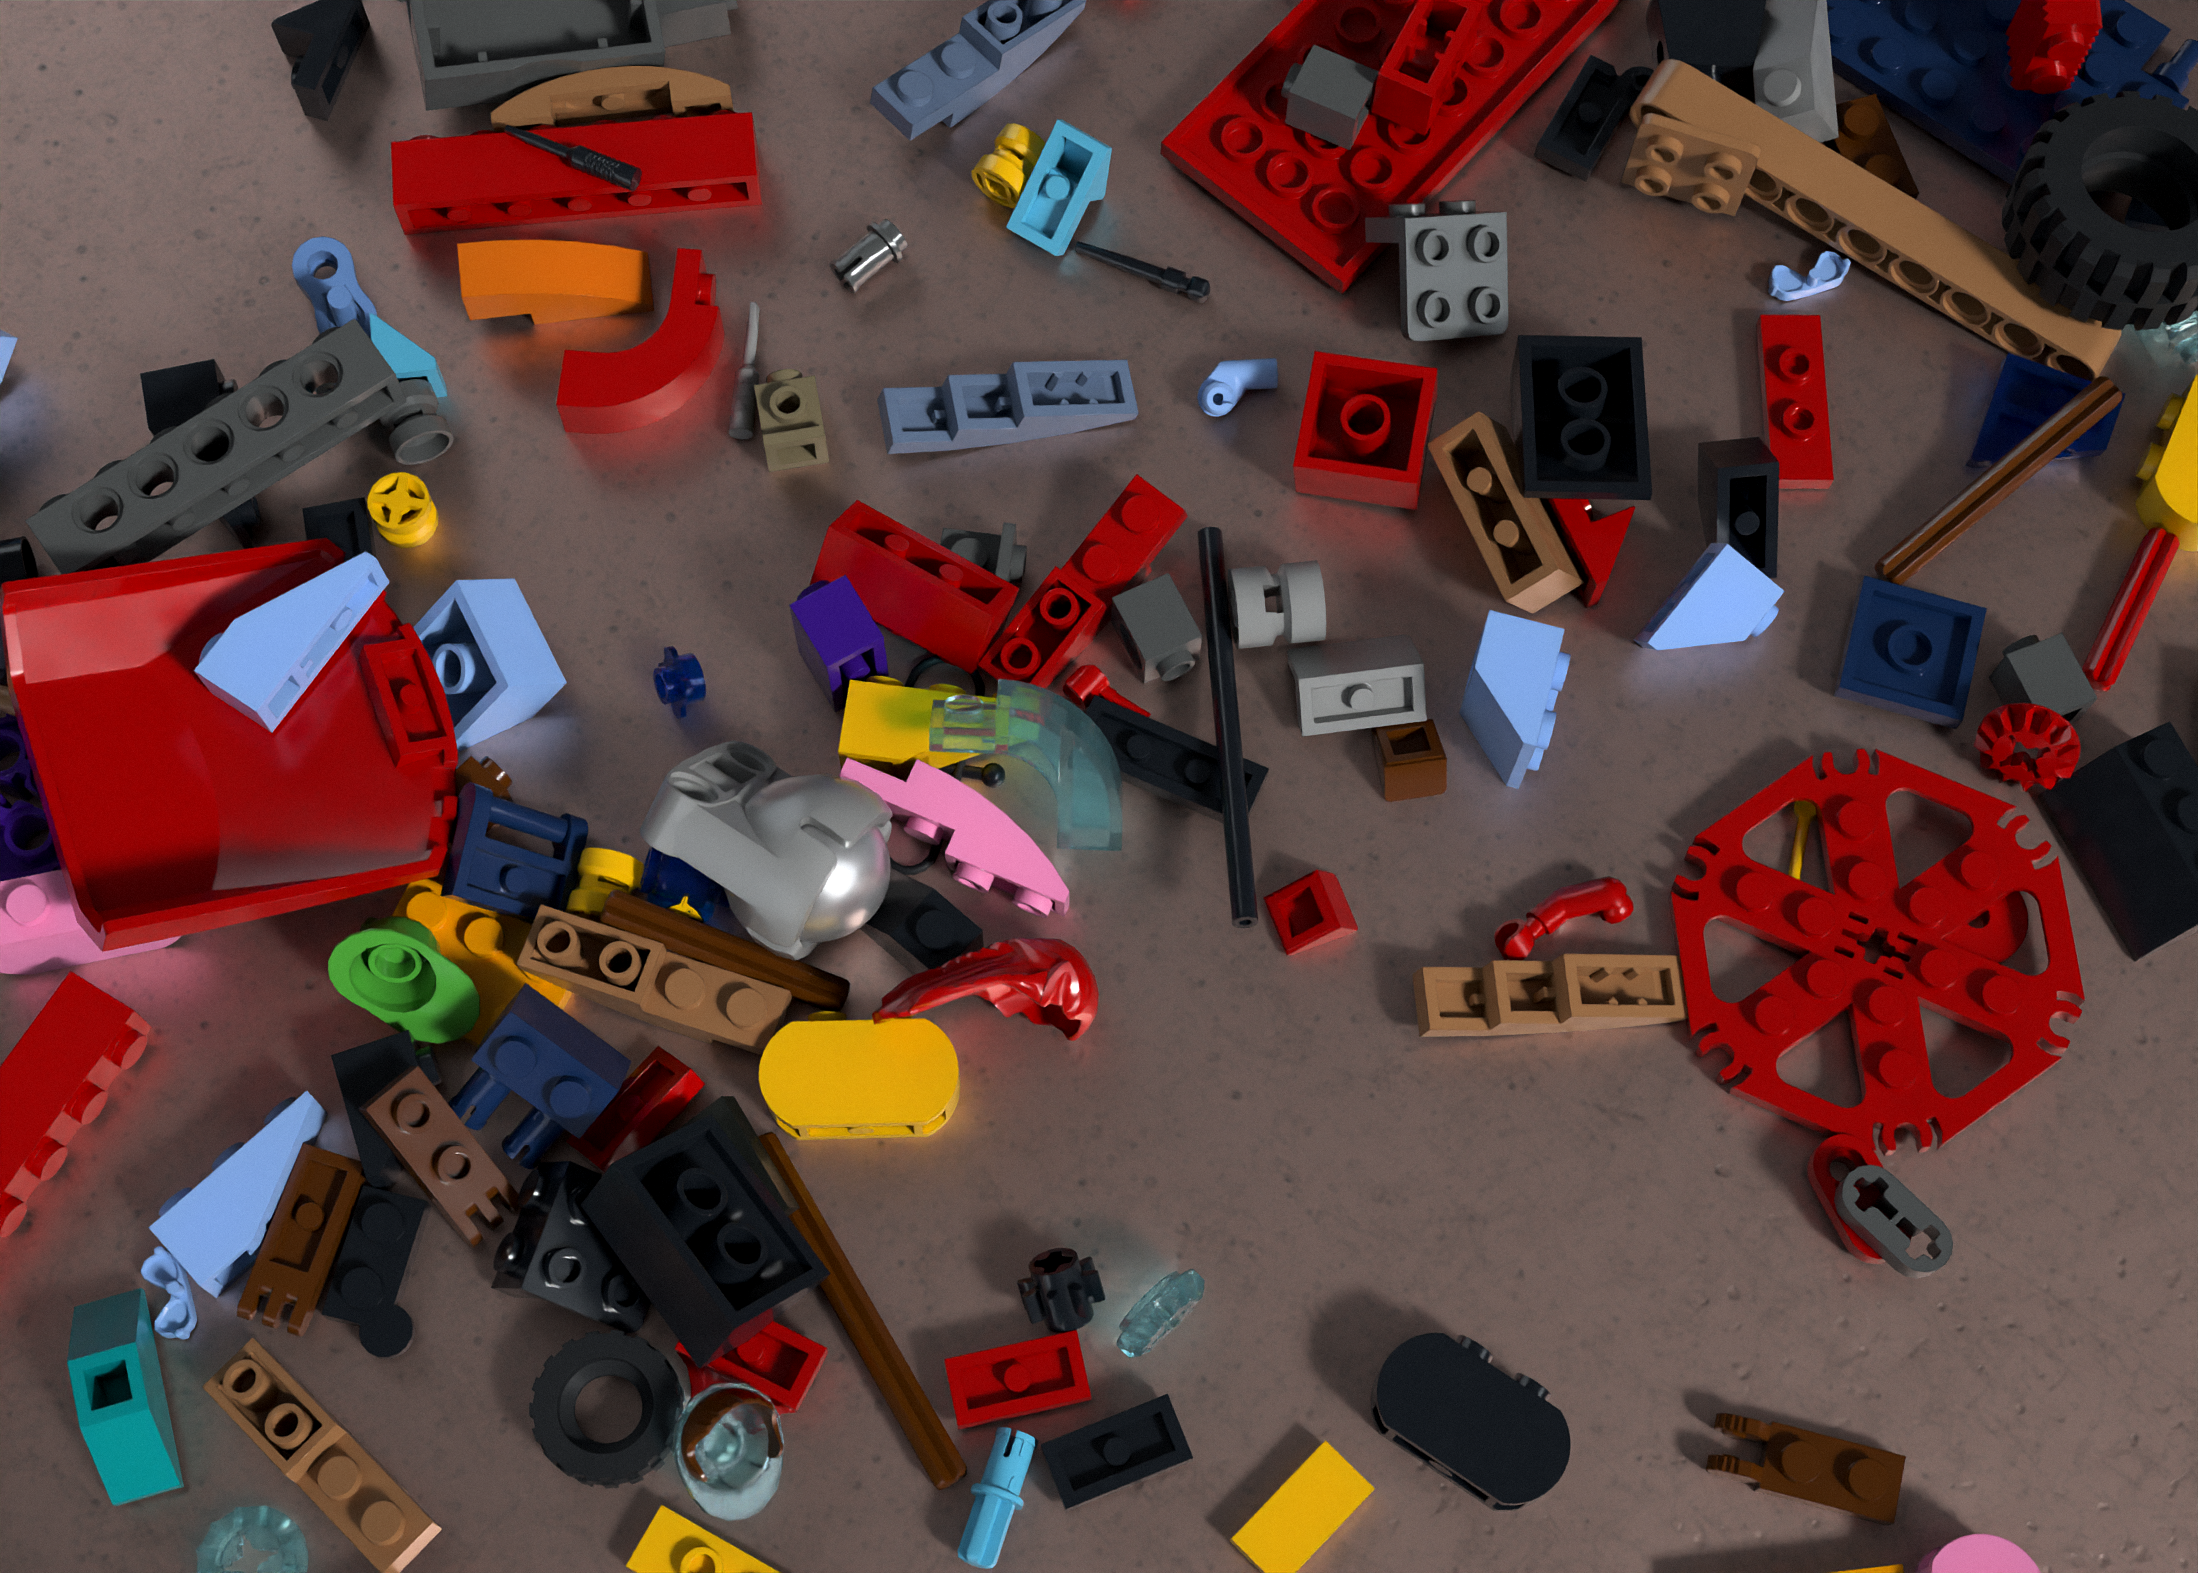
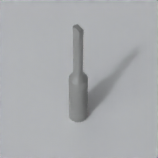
M750 302L742 366L735 372L728 431L731 437L743 440L753 436L756 410L754 385L759 384V373L754 367L760 311L756 302Z

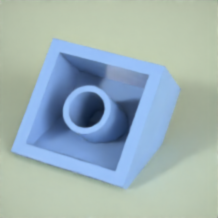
M515 578L456 580L413 627L427 651L444 689L453 721L458 752L533 718L567 683Z

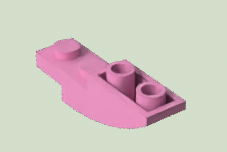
M846 758L839 776L856 780L879 794L891 809L892 818L906 823L904 830L908 834L932 845H939L942 838L949 841L945 851L947 868L955 871L953 874L954 880L979 892L988 893L990 886L1014 895L1012 903L1030 914L1047 918L1049 912L1052 911L1065 917L1069 907V890L1053 864L1031 837L1006 813L980 793L951 775L916 759L905 782L855 760Z

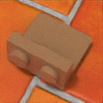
M1649 113L1643 116L1639 130L1637 129L1621 183L1634 186L1640 192L1650 196L1664 195L1691 203L1697 209L1707 213H1724L1735 217L1758 163L1761 149L1752 142Z

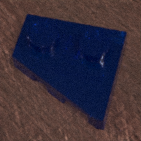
M2008 353L2002 361L1965 466L1971 468L1992 466L2087 387L2091 381ZM2122 393L2123 398L2114 409L2051 461L2100 456L2107 449L2126 394Z

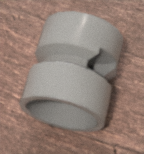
M1317 560L1281 564L1276 574H1271L1265 566L1228 569V601L1236 649L1272 646L1278 635H1283L1290 644L1325 640L1327 624L1322 574ZM1276 596L1277 613L1266 612L1265 598Z

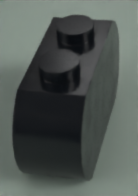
M1427 1333L1408 1339L1389 1355L1373 1383L1371 1413L1378 1433L1493 1511L1508 1512L1522 1509L1536 1502L1552 1489L1566 1469L1571 1443L1569 1428L1563 1413L1548 1402L1551 1393L1541 1384L1524 1374L1516 1373L1514 1378L1506 1375L1490 1364L1494 1357L1486 1348L1464 1335H1459L1456 1341L1444 1333Z

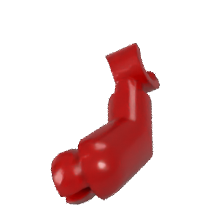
M1611 876L1561 887L1553 891L1527 912L1526 921L1512 919L1499 925L1494 935L1495 944L1504 960L1523 961L1534 947L1535 940L1544 934L1550 935L1554 933L1568 919L1598 912L1605 923L1616 924L1632 914L1634 904L1630 896L1626 894V886L1619 879Z

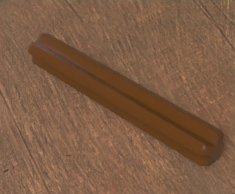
M620 890L611 891L600 914V921L604 925L663 943L666 949L696 961L790 990L792 998L824 1011L840 1012L850 991V983L847 979L798 960L795 961L776 956L760 945Z

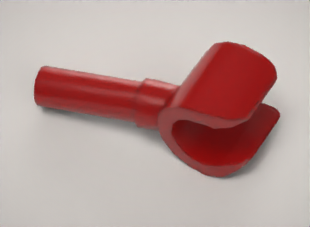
M1095 665L1081 666L1065 681L1063 686L1064 694L1082 710L1089 707L1094 695L1148 718L1151 713L1110 687L1107 677Z

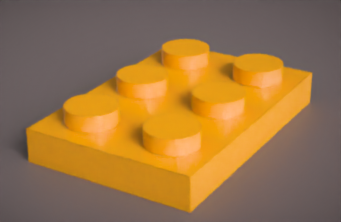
M428 878L409 883L392 916L407 917L419 921L430 929L440 945L441 955L456 964L472 979L480 996V1015L472 1030L459 1038L460 1040L478 1047L488 1028L525 983L564 1010L572 992L532 975L517 966L532 925L510 916L442 897L440 895L443 885Z

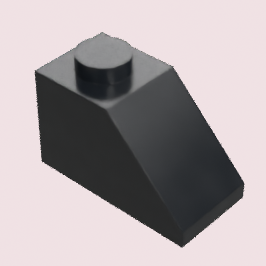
M1759 437L1698 443V505L1707 548L1711 543L1729 544L1769 579L1777 578L1779 461Z
M890 868V881L883 902L871 919L860 928L913 975L936 969L938 966H942L950 960L952 961L953 958L960 957L964 953L975 952L984 947L983 930L934 888Z
M409 1030L331 1055L366 1180L374 1188L385 1191L394 1187L404 1166L359 1108L410 1066H419L434 1086L443 1083L440 1068L432 1047L421 1048Z

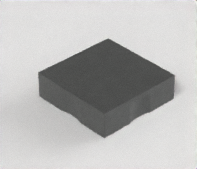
M405 0L426 111L508 101L542 83L588 70L621 66L664 67L666 51L655 0Z

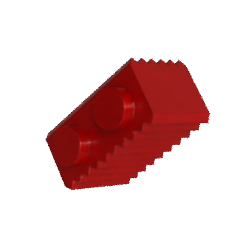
M2021 0L2005 33L2009 36L2006 44L2010 47L2007 54L2011 57L2008 65L2012 67L2009 75L2013 77L2010 85L2016 90H2032L2038 94H2052L2071 88L2074 76L2078 75L2081 63L2085 62L2084 57L2088 55V50L2092 49L2091 43L2095 42V36H2098L2099 29L2103 28L2100 0Z

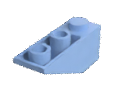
M308 1091L304 1092L297 1099L290 1097L275 1106L264 1120L265 1127L247 1143L238 1142L223 1151L212 1164L213 1172L195 1188H184L171 1196L160 1208V1218L148 1227L195 1282L215 1298L254 1266L302 1144L314 1146L327 1112Z

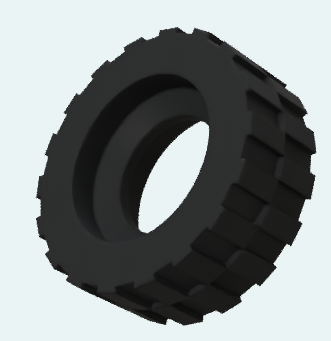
M598 1330L585 1333L586 1337L576 1341L571 1339L563 1344V1349L554 1357L551 1355L543 1364L545 1369L540 1378L536 1377L532 1390L535 1392L533 1403H529V1416L534 1420L535 1425L532 1431L536 1442L544 1450L545 1456L567 1476L575 1478L580 1483L592 1487L594 1484L603 1485L606 1489L619 1488V1484L627 1482L633 1485L644 1480L643 1476L652 1470L657 1472L665 1464L663 1460L671 1451L674 1453L680 1442L678 1439L680 1429L684 1427L686 1421V1414L683 1412V1403H686L684 1389L681 1387L678 1380L679 1377L667 1358L659 1349L656 1350L647 1340L637 1335L635 1338L627 1336L624 1331L611 1330V1333L602 1334ZM609 1375L619 1376L630 1381L637 1388L641 1396L642 1414L640 1421L633 1432L620 1441L613 1443L596 1442L585 1436L577 1425L575 1418L577 1398L582 1389L594 1379Z

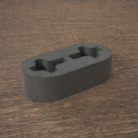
M1866 1165L1857 1167L1840 1181L1835 1190L1834 1197L1837 1213L1894 1270L1906 1277L1918 1279L1928 1277L1947 1263L1953 1249L1950 1230L1937 1215L1893 1174L1882 1167ZM1855 1184L1863 1190L1871 1184L1877 1187L1881 1194L1877 1197L1876 1203L1890 1219L1873 1206L1865 1212L1860 1210L1855 1204L1860 1193L1853 1185ZM1896 1224L1912 1237L1921 1232L1927 1234L1932 1241L1928 1244L1926 1250L1933 1258L1931 1259L1924 1254L1916 1259L1911 1258L1905 1251L1910 1246L1911 1241Z

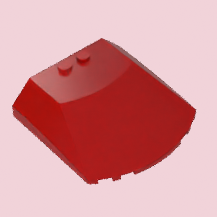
M327 538L9 581L1 585L0 624L9 695L76 921L102 952L279 915L438 875L448 850L451 830L457 814L458 796H456L455 769L458 764V750L453 721L444 689L427 651L411 624L406 623L403 625L395 612L384 601L387 594L385 590L381 592L273 733L213 695L194 672L195 668L199 665L200 654L207 642L216 634L224 633L234 619L345 562L346 552Z

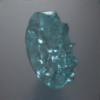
M1189 1269L1182 1274L1174 1271L1164 1277L1124 1317L1119 1325L1122 1333L1116 1342V1346L1129 1358L1142 1356L1144 1353L1150 1352L1161 1340L1164 1341L1170 1332L1180 1326L1182 1320L1194 1310V1306L1203 1297L1205 1280L1195 1269Z
M265 1505L236 1507L233 1512L222 1519L212 1522L210 1524V1531L203 1543L195 1549L198 1557L197 1573H244L242 1571H225L224 1569L233 1566L234 1561L243 1557L242 1545L245 1544L243 1535H245L246 1540L250 1541L252 1547L258 1551H278V1554L269 1556L268 1561L258 1565V1573H307L308 1568L307 1543L298 1525L286 1514Z

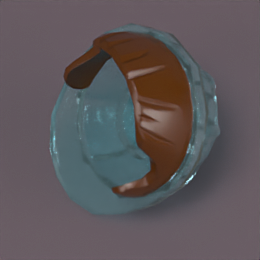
M714 1383L689 1400L684 1411L678 1415V1421L674 1428L672 1451L678 1474L689 1496L704 1513L722 1520L734 1521L747 1519L765 1507L777 1491L783 1467L784 1439L780 1415L768 1396L746 1383Z

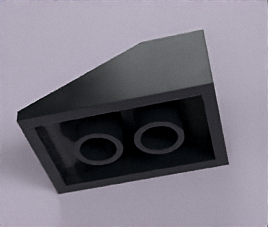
M1518 335L1510 374L1512 431L1524 498L1651 500L1652 483L1642 337Z

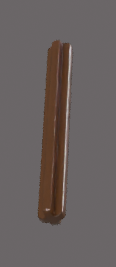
M2097 377L1883 555L1874 566V570L1879 578L1898 585L1904 584L2114 409L2123 398L2120 389L2108 377Z

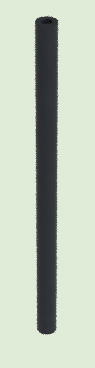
M1205 527L1198 531L1197 536L1232 925L1237 928H1250L1258 924V912L1222 531L1219 528Z

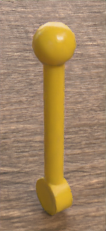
M1801 800L1794 803V813L1798 821L1788 870L1789 876L1799 880L1810 822L1817 817L1816 807L1807 801Z

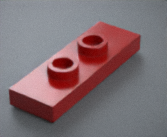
M1760 315L1756 323L1764 440L1765 445L1779 461V489H1829L1834 481L1821 316Z

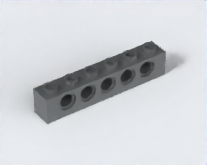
M354 318L341 327L325 330L316 337L312 345L291 358L279 360L268 365L258 378L234 393H225L214 398L205 407L203 412L180 426H173L162 430L153 437L149 445L128 458L108 463L96 473L92 480L69 494H61L51 498L42 505L38 513L25 521L61 574L146 563L407 402L396 374ZM336 383L326 393L313 394L316 388L322 384ZM271 416H282L273 426L259 427L265 419ZM228 449L218 460L205 461L207 456L213 451ZM173 482L172 486L163 494L150 496L151 492L158 485ZM110 516H118L115 522L108 528L95 530L103 519Z

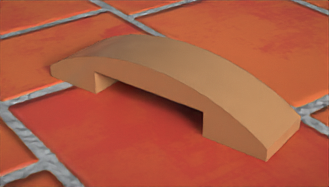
M621 66L566 75L528 89L491 112V123L494 131L503 133L506 132L504 130L506 125L527 131L540 125L558 127L600 120H616L674 113V116L677 118L708 116L720 110L734 111L730 85L712 77L666 67Z

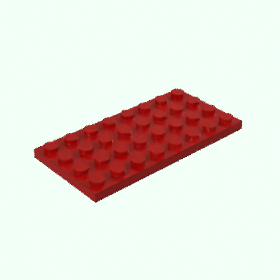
M1302 0L1161 141L1160 154L1335 290L1343 294L1390 244L1366 242L1365 218L1389 216L1390 204L1425 203L1426 207L1622 0H1475L1483 4L1475 44L1426 135L1424 136L1370 111L1350 150L1285 123L1288 99L1281 96V91L1286 76L1295 62L1300 65L1304 64L1313 45L1380 71L1418 0Z

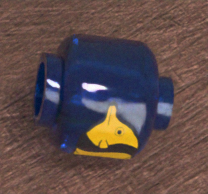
M652 846L649 847L644 862V873L638 892L648 894V902L701 923H705L713 917L717 906L729 909L730 904L723 886L680 858L666 855Z

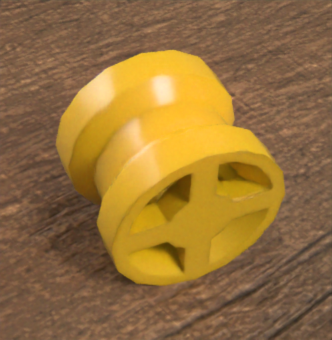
M406 472L390 473L381 477L372 486L367 497V508L381 537L387 543L401 549L415 548L427 542L434 535L438 526V512L425 483L417 476ZM410 510H415V514H411L404 521H401L402 515Z

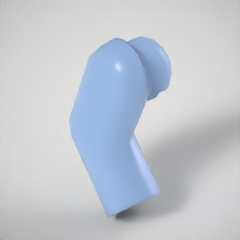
M1276 358L1225 360L1220 362L1203 381L1198 390L1197 399L1200 408L1210 416H1223L1234 408L1247 390L1277 388L1278 367Z

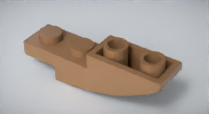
M540 905L517 962L518 968L631 1017L711 1045L713 1040L759 1055L763 1054L770 1039L781 1029L792 1001L790 990L668 952L663 943L544 905Z
M252 1337L202 1386L281 1472L303 1490L380 1573H400L442 1530L407 1493L408 1491L255 1338Z

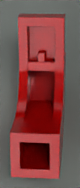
M677 249L669 310L659 329L647 340L633 348L619 352L564 350L556 406L565 432L612 434L639 429L653 424L678 410L704 385L718 361L725 332L719 306H714L716 299L715 274L707 273L702 250Z

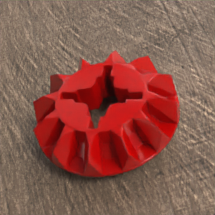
M2011 703L1989 712L1978 727L1973 746L1980 752V767L1994 769L1997 773L1999 784L2008 779L2020 782L2024 792L2034 784H2040L2051 790L2059 779L2070 778L2079 760L2081 751L2079 737L2075 729L2064 717L2049 708L2031 703ZM2016 742H2021L2027 749L2037 747L2039 750L2036 759L2031 758L2025 751L2015 753Z

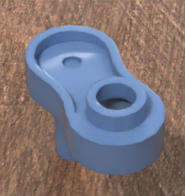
M324 236L311 238L301 244L294 253L292 269L298 287L314 307L319 334L333 327H341L355 318L371 340L370 313L378 317L377 311L371 300L357 283L354 261L347 247L334 238ZM329 266L336 270L335 274L330 278H315L316 272L322 267Z

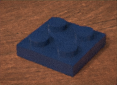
M1864 576L1858 585L1833 696L1957 729L1964 718L1987 608Z

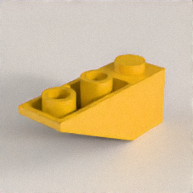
M871 676L866 679V682L850 680L838 748L840 766L842 769L846 758H850L900 780H907L916 759L939 769L1038 735L1040 730V704L1030 703L1029 699L1025 696L1011 692H997L991 698L967 695L966 691L962 688L948 684H934L929 687V690L904 687L903 683L899 680L885 676Z

